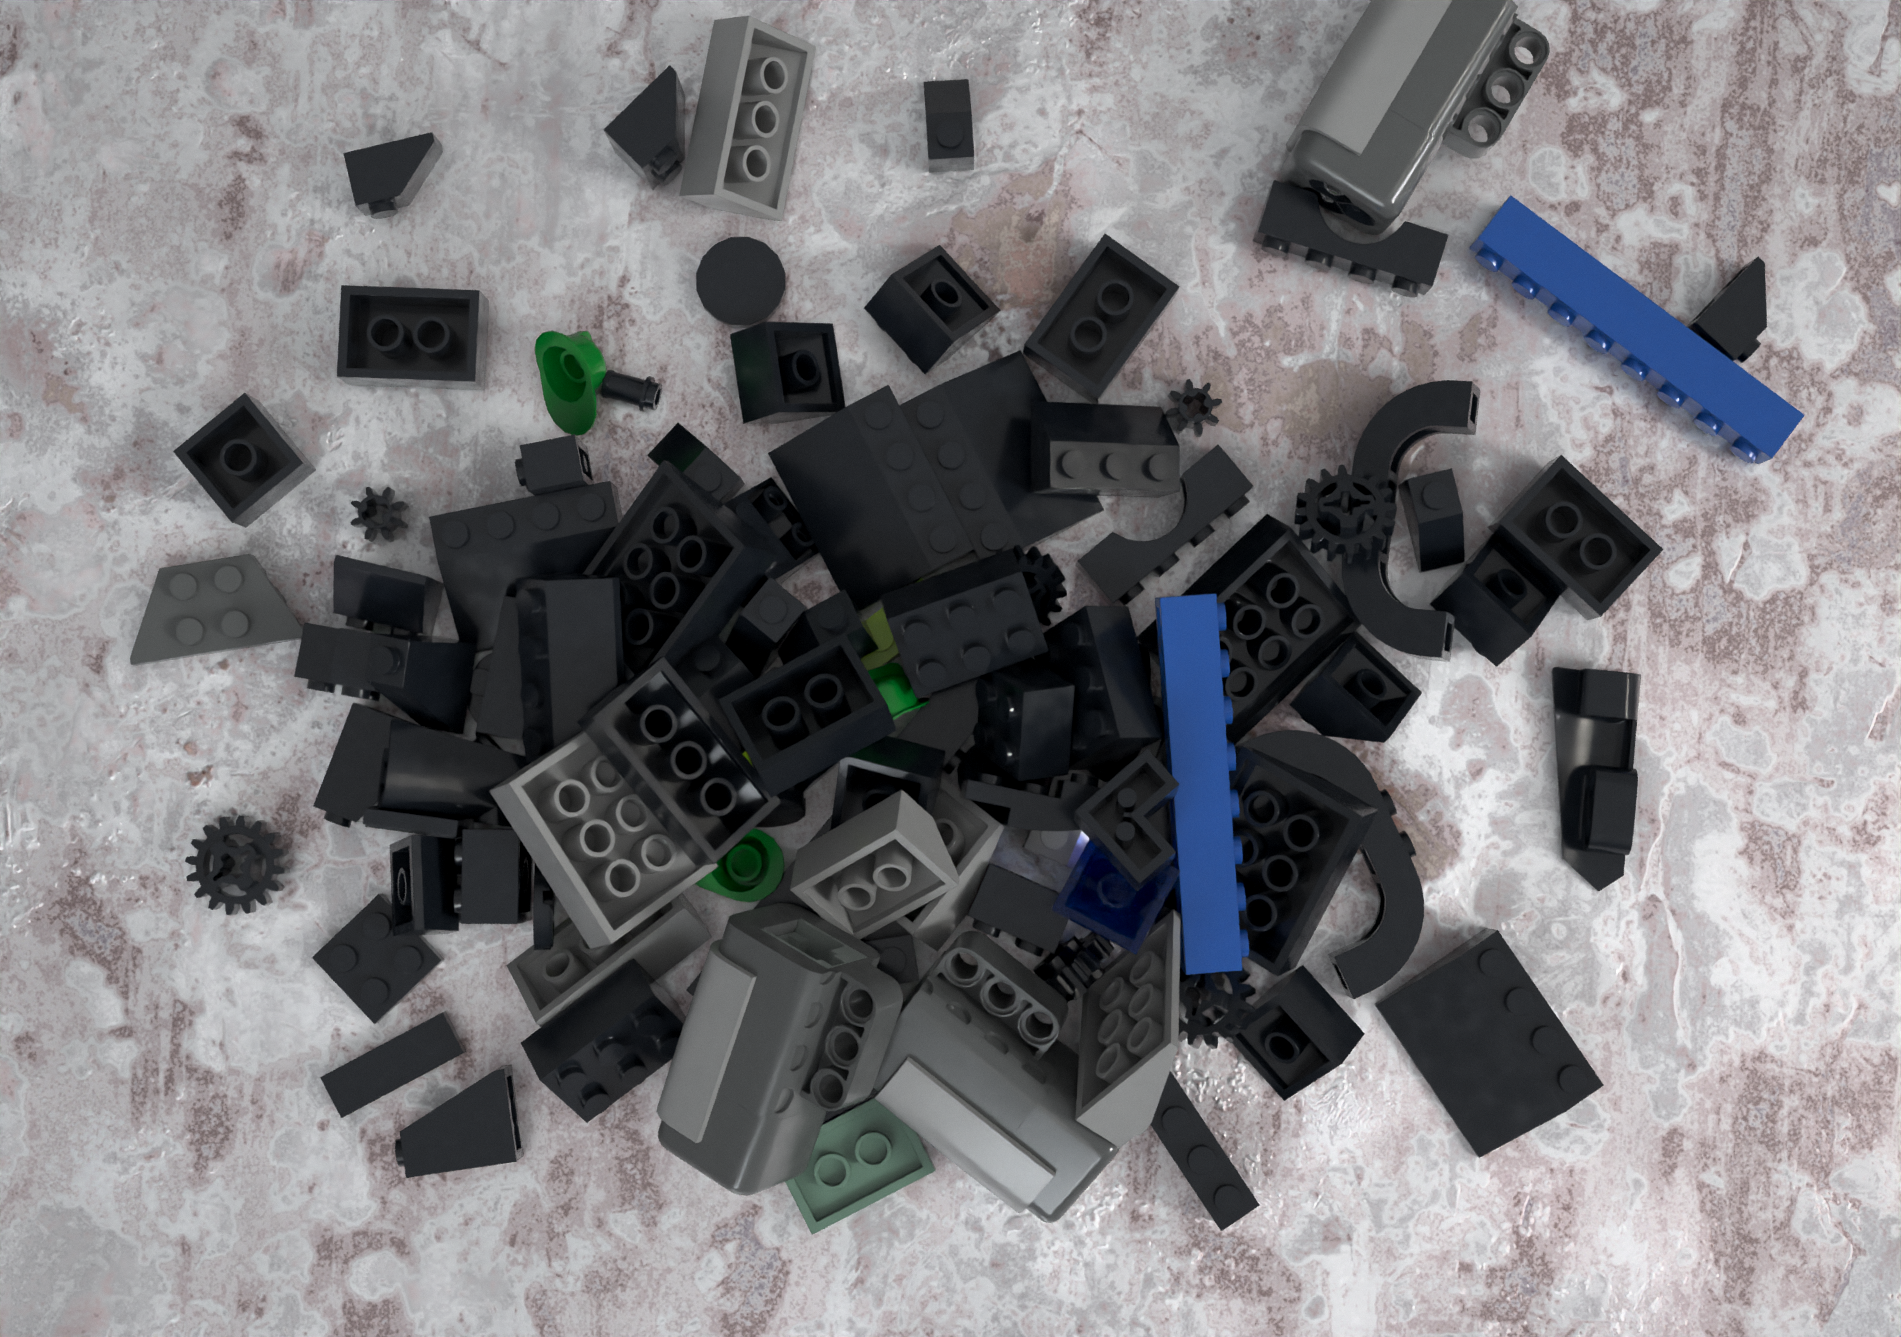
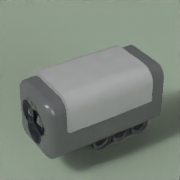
M1371 0L1286 143V148L1290 154L1281 168V179L1285 184L1317 193L1321 208L1358 230L1370 235L1383 233L1404 209L1442 144L1460 155L1472 159L1486 155L1500 140L1548 59L1550 47L1547 38L1540 31L1517 18L1518 14L1515 12L1518 6L1512 0ZM1515 47H1523L1529 50L1533 56V63L1525 64L1518 60L1515 55ZM1497 85L1504 87L1510 95V102L1502 103L1497 101L1492 94L1491 87ZM1470 124L1482 126L1487 133V141H1475L1469 134L1468 126Z
M777 903L729 916L722 939L711 943L656 1112L661 1119L658 1130L660 1144L667 1151L728 1191L738 1195L756 1194L796 1178L805 1172L826 1112L837 1111L861 1102L870 1095L902 1007L903 994L898 982L888 974L877 969L880 959L878 951L811 911L794 904Z
M979 931L963 932L947 951L941 954L903 1001L873 1086L877 1090L874 1099L1016 1212L1021 1213L1027 1209L1041 1221L1053 1223L1058 1221L1112 1161L1120 1148L1075 1120L1079 1055L1057 1039L1068 1017L1069 1007L1064 997L985 934ZM960 953L972 955L978 965H970L964 962ZM1002 982L1010 985L1014 989L1015 994L1002 992L997 983ZM1041 1012L1048 1015L1052 1023L1047 1024L1039 1021L1034 1013Z

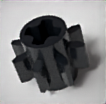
M1188 379L1184 384L1185 392L1182 395L1172 390L1169 393V399L1176 403V406L1166 411L1165 416L1166 418H1176L1179 423L1176 430L1177 434L1182 433L1185 428L1194 430V434L1198 438L1203 433L1202 424L1204 422L1210 426L1218 424V418L1211 414L1212 409H1216L1222 404V399H1211L1208 394L1211 386L1209 382L1200 389L1193 388V383ZM1196 399L1201 403L1199 411L1202 414L1197 413L1193 418L1188 417L1185 414L1188 408L1185 403L1190 404Z
M366 487L367 497L361 502H351L358 509V518L353 519L350 523L356 528L367 527L364 539L373 542L377 534L381 533L385 540L393 542L394 536L392 532L398 526L408 528V524L401 520V512L409 506L404 501L393 503L395 490L389 487L383 491L382 496L378 495L371 487ZM378 505L389 511L382 515V524L371 519V517L377 515L376 507Z

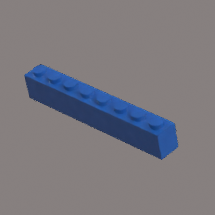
M1510 195L1469 247L1476 253L1475 259L1484 268L1492 272H1497L1498 270L1513 281L1511 285L1519 294L1530 300L1538 299L1549 308L1548 314L1555 321L1566 327L1572 325L1586 335L1584 337L1585 342L1597 352L1602 354L1609 352L1622 362L1620 367L1627 375L1637 381L1645 379L1658 389L1657 395L1663 402L1676 409L1682 407L1695 417L1693 422L1699 429L1712 436L1718 434L1731 444V452L1747 463L1755 462L1761 464L1772 459L1805 416Z
M1217 594L1156 597L1155 611L1166 768L1179 783L1176 796L1169 801L1172 848L1176 851L1173 859L1176 911L1181 914L1180 968L1186 975L1241 971L1242 958L1249 957V941L1247 930L1240 929L1238 911H1245L1246 896L1244 884L1236 883L1235 864H1242L1243 853L1240 836H1233L1232 818L1239 817V798L1236 789L1230 790L1229 771L1236 770V753L1234 743H1227L1226 724L1233 723V708L1231 697L1223 695L1222 678L1229 677L1230 674L1227 649L1220 650L1219 631L1226 630L1224 602L1217 603Z

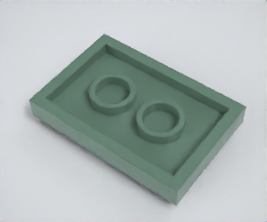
M872 1097L824 1122L805 1172L785 1183L813 1235L936 1171V1168L919 1135Z

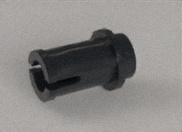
M613 370L606 372L601 388L602 398H611L639 406L641 412H646L648 409L656 410L662 394V384L656 383L654 377L648 376L644 380L616 373Z

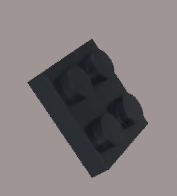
M383 893L378 894L312 957L374 1024L379 1023L445 960L423 935L393 937L392 903Z

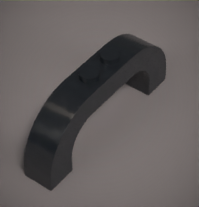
M1442 380L1421 384L1397 395L1374 415L1363 431L1355 451L1351 475H1354L1358 467L1364 469L1363 478L1366 480L1378 475L1380 477L1378 489L1390 488L1392 490L1390 503L1395 504L1400 465L1407 452L1416 443L1436 434L1476 435L1480 389L1473 381ZM1386 536V544L1383 550L1371 546V556L1368 560L1362 558L1359 553L1353 554L1352 563L1346 564L1342 554L1344 590L1348 602L1361 624L1378 640L1407 655L1432 661L1450 662L1455 616L1445 611L1410 608L1400 602L1391 589L1388 579L1391 536Z
M1300 730L1276 731L1256 736L1235 745V751L1238 754L1242 746L1247 745L1330 782L1379 810L1359 847L1378 892L1379 905L1375 921L1367 933L1360 939L1329 953L1328 956L1348 997L1356 999L1382 986L1401 970L1413 953L1419 940L1424 918L1422 886L1411 860L1412 857L1416 856V851L1408 834L1405 831L1399 833L1391 817L1397 814V811L1386 789L1379 791L1371 773L1355 754L1335 740L1320 734Z

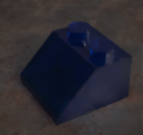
M1089 839L1054 903L1052 911L1137 955L1174 890L1180 870L1168 865L1142 889L1136 892Z

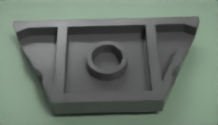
M246 554L159 568L130 656L131 665L138 666L300 640L304 625L300 624L286 604L287 601L278 588L273 586L267 577L266 571L254 555Z

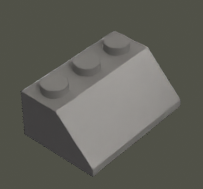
M900 790L798 849L790 890L826 921L860 940L959 886L960 878L933 817L903 790Z

